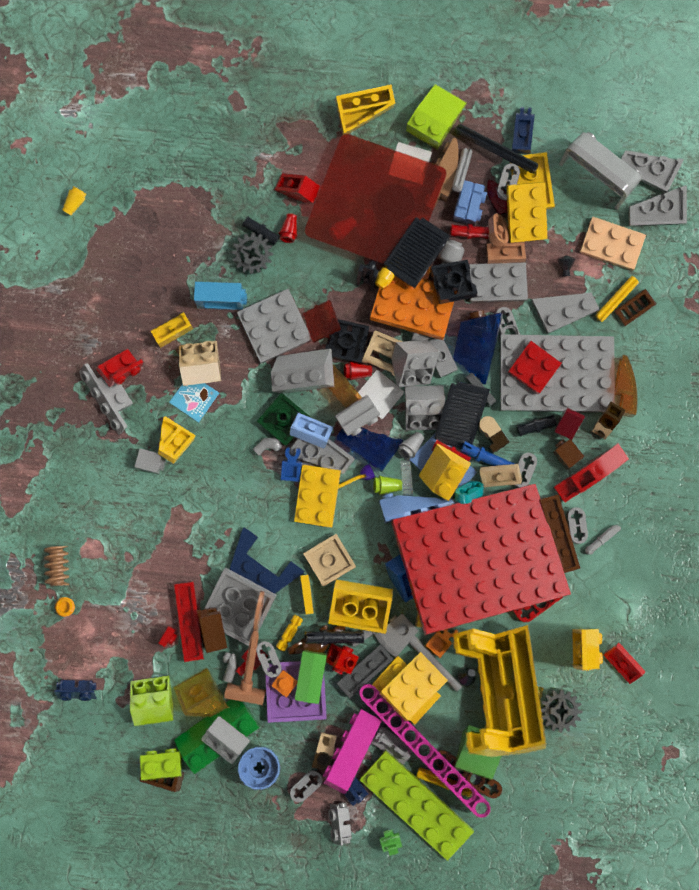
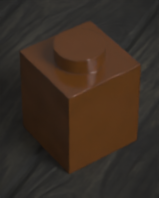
M571 439L568 441L561 440L555 445L557 449L553 451L566 470L585 457Z

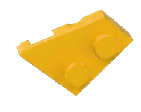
M165 416L162 421L158 454L174 464L194 441L196 435Z

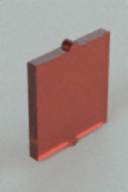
M331 300L315 305L314 308L303 313L313 343L325 337L329 338V335L341 330Z

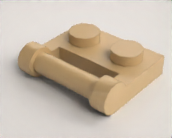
M375 330L362 363H370L391 372V375L395 376L392 364L372 357L371 354L374 351L392 359L396 342L402 341Z

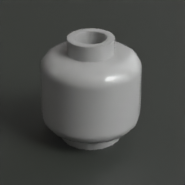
M449 239L437 258L442 260L441 264L461 261L465 249L462 247V243Z

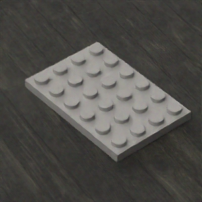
M500 335V411L564 412L569 408L576 412H604L610 401L615 403L614 336ZM530 341L562 363L539 395L508 373Z

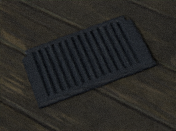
M415 217L384 262V266H387V269L397 278L415 289L451 236L426 219L421 218L419 220Z
M459 381L456 384L451 383L434 438L439 439L440 442L459 448H462L464 441L473 445L490 389Z

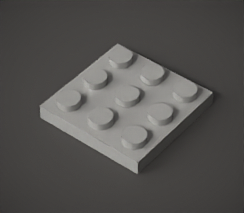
M289 289L237 312L261 364L312 341L311 335Z
M225 568L204 609L216 608L217 611H220L224 633L249 646L260 591H264L265 595L258 632L277 595Z

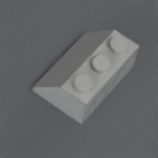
M324 349L277 356L271 371L272 391L285 394L334 387L332 350Z

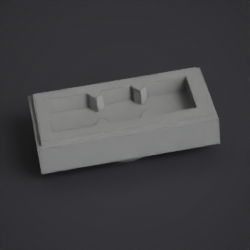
M436 338L430 340L429 342L440 351L435 366L439 377L442 378L457 371L458 368L445 341Z

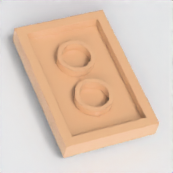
M592 217L580 253L634 271L646 235Z

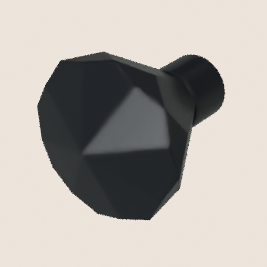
M568 255L558 258V263L563 270L562 276H570V270L576 259Z
M470 668L459 670L457 679L460 684L467 687L472 685L475 681V671Z

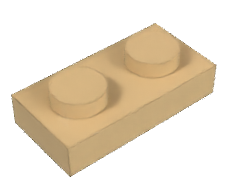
M518 464L480 468V476L484 487L515 485L522 482Z

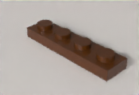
M559 494L540 499L564 573L581 569Z

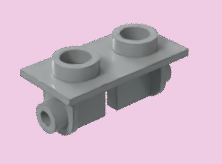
M382 726L371 742L382 751L387 750L403 765L408 761L412 753L399 737Z
M346 802L338 803L339 805L330 803L328 815L332 823L331 839L337 845L348 844L350 839H352L350 824L343 825V821L350 820L349 806L346 805Z

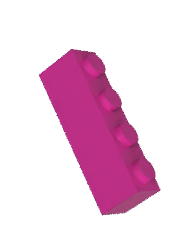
M362 709L358 714H353L349 722L352 727L350 731L346 730L340 740L344 743L341 749L337 748L332 756V759L335 760L332 767L328 765L323 775L326 778L324 784L343 794L348 791L382 721L381 719Z

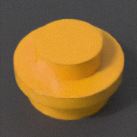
M62 597L56 602L55 610L58 615L67 617L74 612L75 604L72 599Z

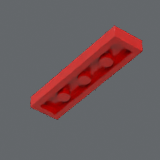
M194 582L174 584L184 662L204 659V652L197 615L198 607Z

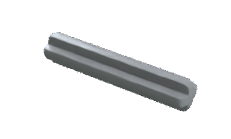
M464 148L462 150L452 184L453 191H462L472 156L471 149Z

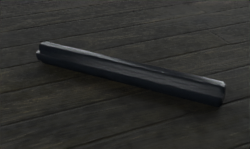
M462 124L457 125L455 129L457 135L532 174L538 169L536 162Z

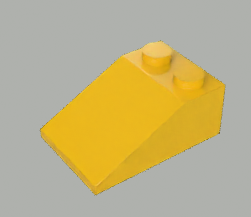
M572 629L573 668L579 670L600 669V664L603 663V655L599 653V645H602V633H599V629Z

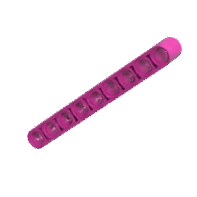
M367 684L362 686L360 689L362 701L474 815L480 818L488 816L491 809L490 804L409 721L406 722L373 685ZM366 688L374 691V696L371 699L363 697V691ZM378 703H386L388 706L387 712L379 713L376 708ZM392 717H400L402 721L400 727L395 728L391 725L390 720ZM411 730L415 733L416 737L413 742L406 741L404 737L406 731ZM423 744L429 747L430 752L427 756L419 754V747ZM436 759H441L444 764L443 768L439 771L433 768V762ZM451 773L456 774L458 778L455 785H450L447 782V776ZM464 788H469L472 791V796L467 800L461 796V791ZM480 802L486 805V811L483 814H478L475 809L476 805Z

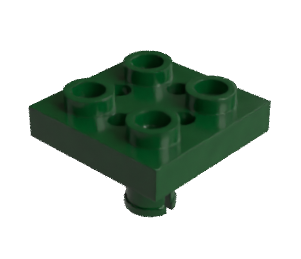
M281 393L257 422L284 446H287L294 438V436L290 435V427L297 414L310 416Z

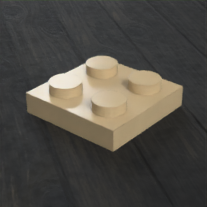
M337 534L303 553L323 587L356 567Z

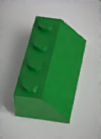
M230 699L174 739L182 758L193 774H196L221 756L201 740L218 716L245 737L260 727V724L243 701Z

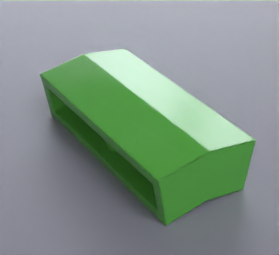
M308 650L302 652L295 700L319 704L327 656L325 653Z

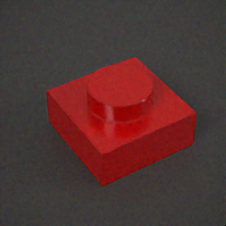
M168 626L159 644L164 647L172 646L177 638L175 634L177 630Z

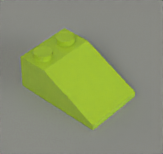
M435 84L407 123L406 131L438 150L467 103Z

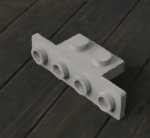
M88 363L84 364L79 371L82 381L89 387L92 397L99 403L100 409L109 419L112 429L118 435L122 434L127 425L119 412L130 407L133 402L121 384L109 387L102 377L97 379Z

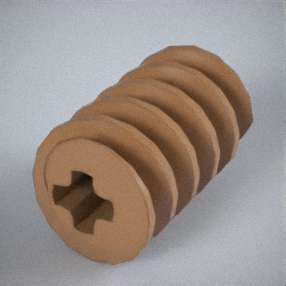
M54 546L44 549V552L49 553V555L44 557V560L49 561L44 567L50 569L44 572V575L50 577L44 580V583L50 584V586L70 585V583L64 582L65 579L69 578V575L64 574L69 568L63 566V564L69 562V560L63 558L69 552L63 551V549L69 546Z

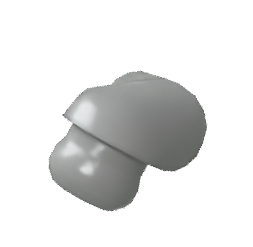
M264 438L253 450L259 456L266 449H273L275 452L279 451L282 448V444L277 438Z
M226 652L223 662L228 663L223 680L232 682L237 669L236 656L234 653Z

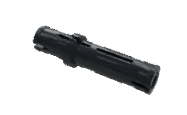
M305 631L304 642L305 644H322L323 646L331 643L363 644L364 632Z

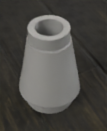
M415 432L399 445V454L407 460L414 458L424 440V436L419 432Z

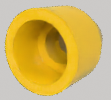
M382 268L378 273L375 282L376 286L381 289L385 288L391 283L395 275L390 270Z

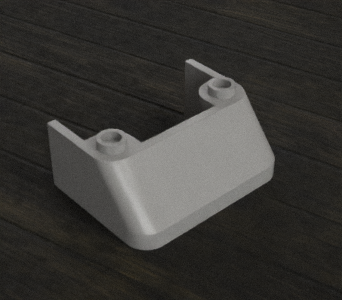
M582 132L565 150L559 163L560 166H563L568 158L571 157L618 194L621 199L615 206L616 210L620 208L642 180L638 169L626 164L598 142L596 137L590 132Z

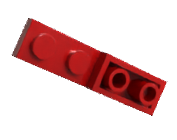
M619 443L588 462L584 467L556 484L554 488L566 503L605 478L629 460Z

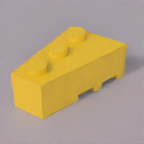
M392 85L336 96L335 101L343 137L394 107L395 99Z

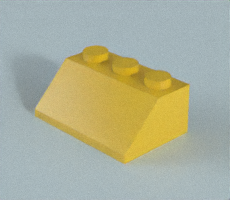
M336 579L328 624L386 634L393 589Z

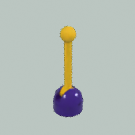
M370 464L363 466L359 475L339 484V488L360 478L364 480L375 478Z

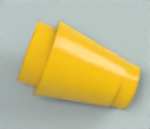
M73 186L71 190L69 189L62 210L72 216L86 200V193Z

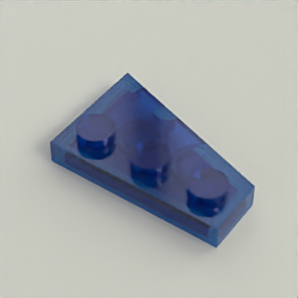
M362 427V431L355 436L351 434L347 436L344 430L341 429L335 440L381 472L397 452L399 445L404 442V440L394 439L385 434L374 433Z

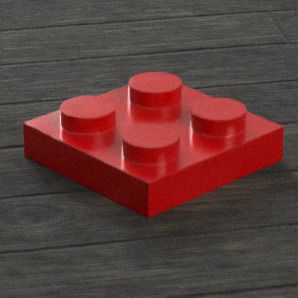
M530 341L508 373L539 395L562 363Z

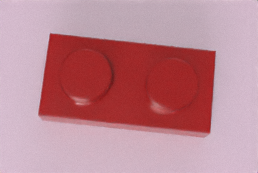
M620 643L614 645L604 654L606 659L629 684L642 677L646 672Z

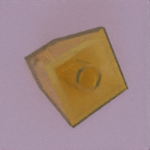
M208 668L173 687L185 716L212 717L228 707Z

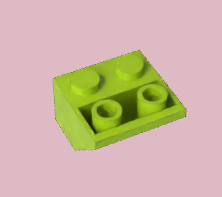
M169 676L130 682V713L134 726L174 721Z

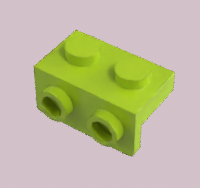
M167 749L165 753L157 754V751L145 752V755L140 756L141 780L182 777L181 753L177 752V749Z

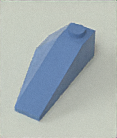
M393 493L383 495L382 500H379L385 524L390 523L394 519L458 503L455 499L447 501L444 498L393 496Z

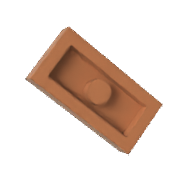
M525 242L506 243L502 247L487 243L488 264L525 263L526 261Z

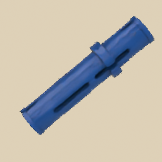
M464 441L460 450L461 453L475 458V461H482L491 466L516 464L485 451L483 447H476Z

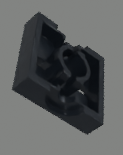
M468 259L431 266L430 273L439 304L477 297L478 292L476 285L471 280Z
M332 318L325 349L332 350V358L361 364L370 326ZM348 326L352 327V332L347 331ZM343 349L347 350L346 356L341 355Z

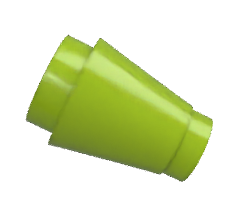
M384 476L375 477L373 481L374 493L381 495L401 491L402 480Z

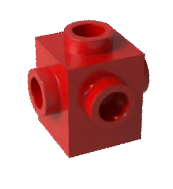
M331 644L326 654V663L333 666L331 670L341 675L343 671L351 674L359 656L353 654L354 649L343 645L341 648Z

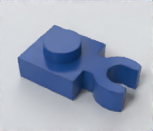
M290 447L286 448L285 455L288 460L282 461L281 480L300 482L302 462L297 461L301 453L300 448L296 449V455L290 454Z

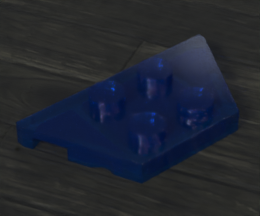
M501 312L462 321L457 337L453 359L460 365H463L469 373H473L485 385L488 381L503 313Z

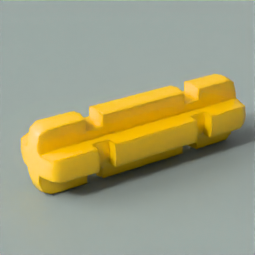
M294 615L291 619V624L287 626L281 636L282 639L276 645L281 651H285L288 643L293 639L298 630L297 627L303 622L301 617Z

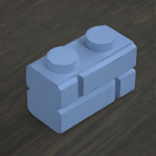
M464 181L462 191H460L453 221L472 224L473 226H475L476 220L480 221L482 210L479 209L480 203L485 202L487 192H484V185Z

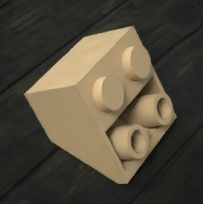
M205 341L196 344L188 343L179 346V368L183 386L221 381L217 341Z

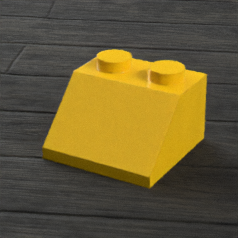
M437 444L420 472L419 477L432 492L449 501L471 463L442 445Z

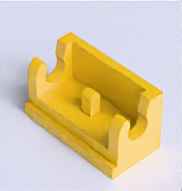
M183 312L161 326L152 329L151 333L161 348L193 330V327Z

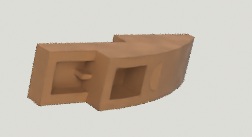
M453 138L451 143L447 142L443 150L445 153L443 158H439L434 166L436 169L435 176H437L432 186L434 191L432 194L428 193L423 203L426 205L424 211L429 214L434 210L439 198L447 201L451 193L458 167V143L456 138Z

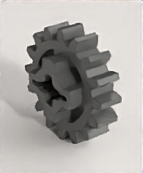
M252 232L251 237H249L246 233L244 234L245 239L239 237L238 241L240 243H234L233 246L237 250L232 251L233 254H236L233 261L239 262L238 268L244 267L243 272L250 269V274H254L256 269L260 273L261 267L264 269L268 268L266 262H272L269 259V256L274 255V253L269 252L272 245L267 246L266 243L269 240H262V234L256 237V234ZM254 240L251 246L244 245L247 241ZM261 244L264 247L265 254L261 252ZM255 249V253L258 256H253L251 258V254L247 250ZM241 252L244 253L245 261L241 258ZM256 260L262 261L257 266H251Z
M559 689V694L552 690V696L546 694L547 701H541L544 705V708H541V712H544L542 719L547 720L544 725L549 726L551 724L552 731L557 727L560 733H562L563 728L569 732V726L576 728L577 726L574 722L576 720L581 721L577 716L583 713V711L578 709L582 704L575 702L577 696L570 697V691L564 694V691ZM565 698L571 702L573 708L566 705ZM556 699V703L553 706H549ZM560 706L565 709L561 716L556 712L557 709H560ZM549 714L555 716L556 723L550 719ZM572 715V718L565 723V719Z

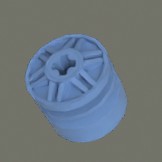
M266 747L249 749L242 755L239 761L238 772L240 779L246 786L252 789L262 790L270 787L276 782L280 773L278 757L272 750ZM257 762H261V765H265V769H262V773H258V770H254V766H257Z

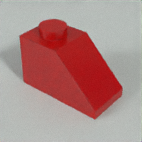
M282 173L275 191L301 202L313 203L321 186L306 175Z

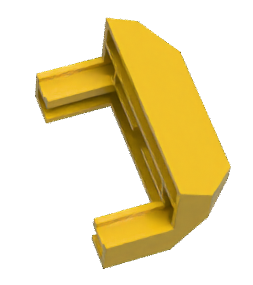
M528 625L498 634H491L477 629H469L453 634V645L456 654L478 659V673L481 681L480 690L483 695V711L486 717V728L481 729L480 734L466 733V745L469 753L494 757L546 749Z

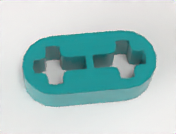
M470 481L455 490V501L461 504H468L473 499L483 496L484 484L478 481Z

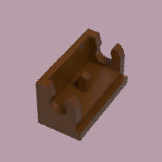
M216 608L197 610L206 653L226 649L227 643L220 611H217Z

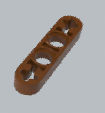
M438 750L441 755L445 754V759L451 762V758L455 759L451 763L454 767L457 757L445 750ZM438 759L434 760V764L442 769L444 766L443 762L439 764ZM465 771L461 774L477 791L489 798H497L502 793V786L495 779H489L486 782L490 786L496 784L498 789L497 793L493 792L490 794V790L486 786H484L483 790L480 789L485 783L484 777H481L479 784H473L470 781L473 774ZM451 773V774H450V775H452L453 777L457 778L456 774H454V773Z

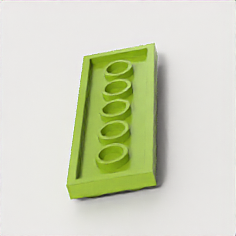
M387 750L360 778L364 785L447 861L474 833V829Z

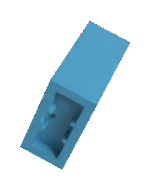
M195 282L194 301L198 309L243 310V305H247V293L241 283Z

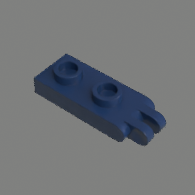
M524 107L520 108V113H516L512 151L516 153L531 154L535 114H531L532 107H528L527 114L524 113Z

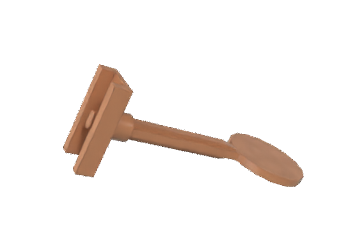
M260 591L244 679L241 680V685L227 684L224 695L226 699L263 705L266 690L252 687V674L259 638L258 627L264 603V591Z

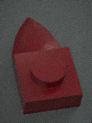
M488 180V198L496 213L503 215L508 212L507 200H502L498 197L497 189L499 184ZM501 189L504 191L503 194L507 195V190Z

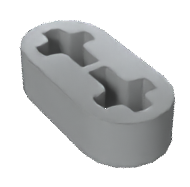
M507 164L502 171L497 189V195L502 200H507V195L503 194L504 191L501 189H504L506 184H517L520 170L515 164ZM510 169H512L514 175H512L511 180L508 179L509 173H507L510 171Z
M532 453L523 454L518 461L520 473L522 474V471L525 472L524 479L526 482L515 484L514 486L517 488L527 486L532 478L537 465V458ZM528 457H530V461L533 462V465H528L526 470L524 469L525 462L523 461V459H527Z
M575 507L570 509L567 513V524L572 541L575 544L584 543L588 538L585 513L581 508ZM574 511L581 515V518H578V525H576L575 519L571 518ZM576 527H579V532L583 533L580 541H578V538H574V534L577 533Z
M261 642L258 644L256 652L263 670L267 676L277 677L281 673L282 667L276 651L271 643ZM262 645L270 646L271 650L268 651L270 658L267 659L265 654L260 653ZM269 660H272L273 665H278L276 674L268 672L267 669L270 667Z
M311 770L294 784L290 791L292 800L303 802L318 789L323 780L321 773L317 770ZM310 775L318 776L317 784L313 782L311 785H307L310 781ZM305 786L306 789L302 793L303 797H295V789L300 790Z

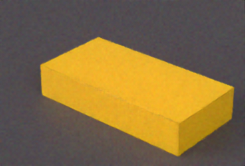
M302 575L301 583L305 613L314 614L309 575Z

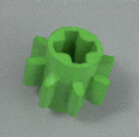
M392 829L384 831V837H380L383 853L388 851L389 856L399 854L398 848H402L399 833L393 834Z

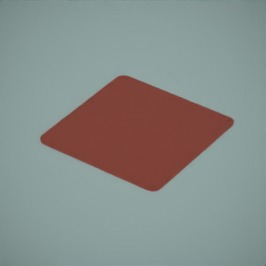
M344 134L338 142L305 227V234L312 239L384 264L415 217L419 220L421 218L427 221L430 220L446 178V170L427 161L350 134Z

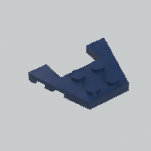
M244 527L229 570L274 594L304 574L305 571L290 561L280 577H278L247 555L259 537Z

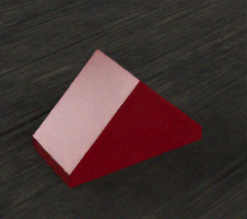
M567 408L560 415L555 432L572 440L585 416Z

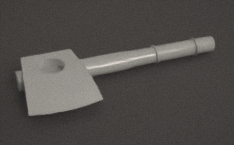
M403 614L398 617L395 615L389 620L386 634H375L379 643L394 657H397L409 643L441 672L456 692L461 689L462 686L457 682L456 678L437 661L425 645L415 636L419 630Z

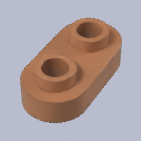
M496 213L488 220L489 239L494 246L502 247L508 242V225L504 217Z

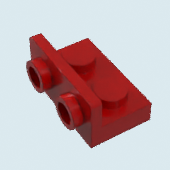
M126 349L99 365L96 370L109 387L115 384L118 386L128 376L131 375L133 377L141 371V366L144 362L142 359L137 361L131 352Z

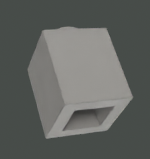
M139 449L135 468L160 474V470L163 471L165 468L166 460L156 452Z

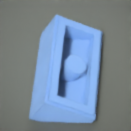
M298 413L291 426L290 435L325 448L333 427Z

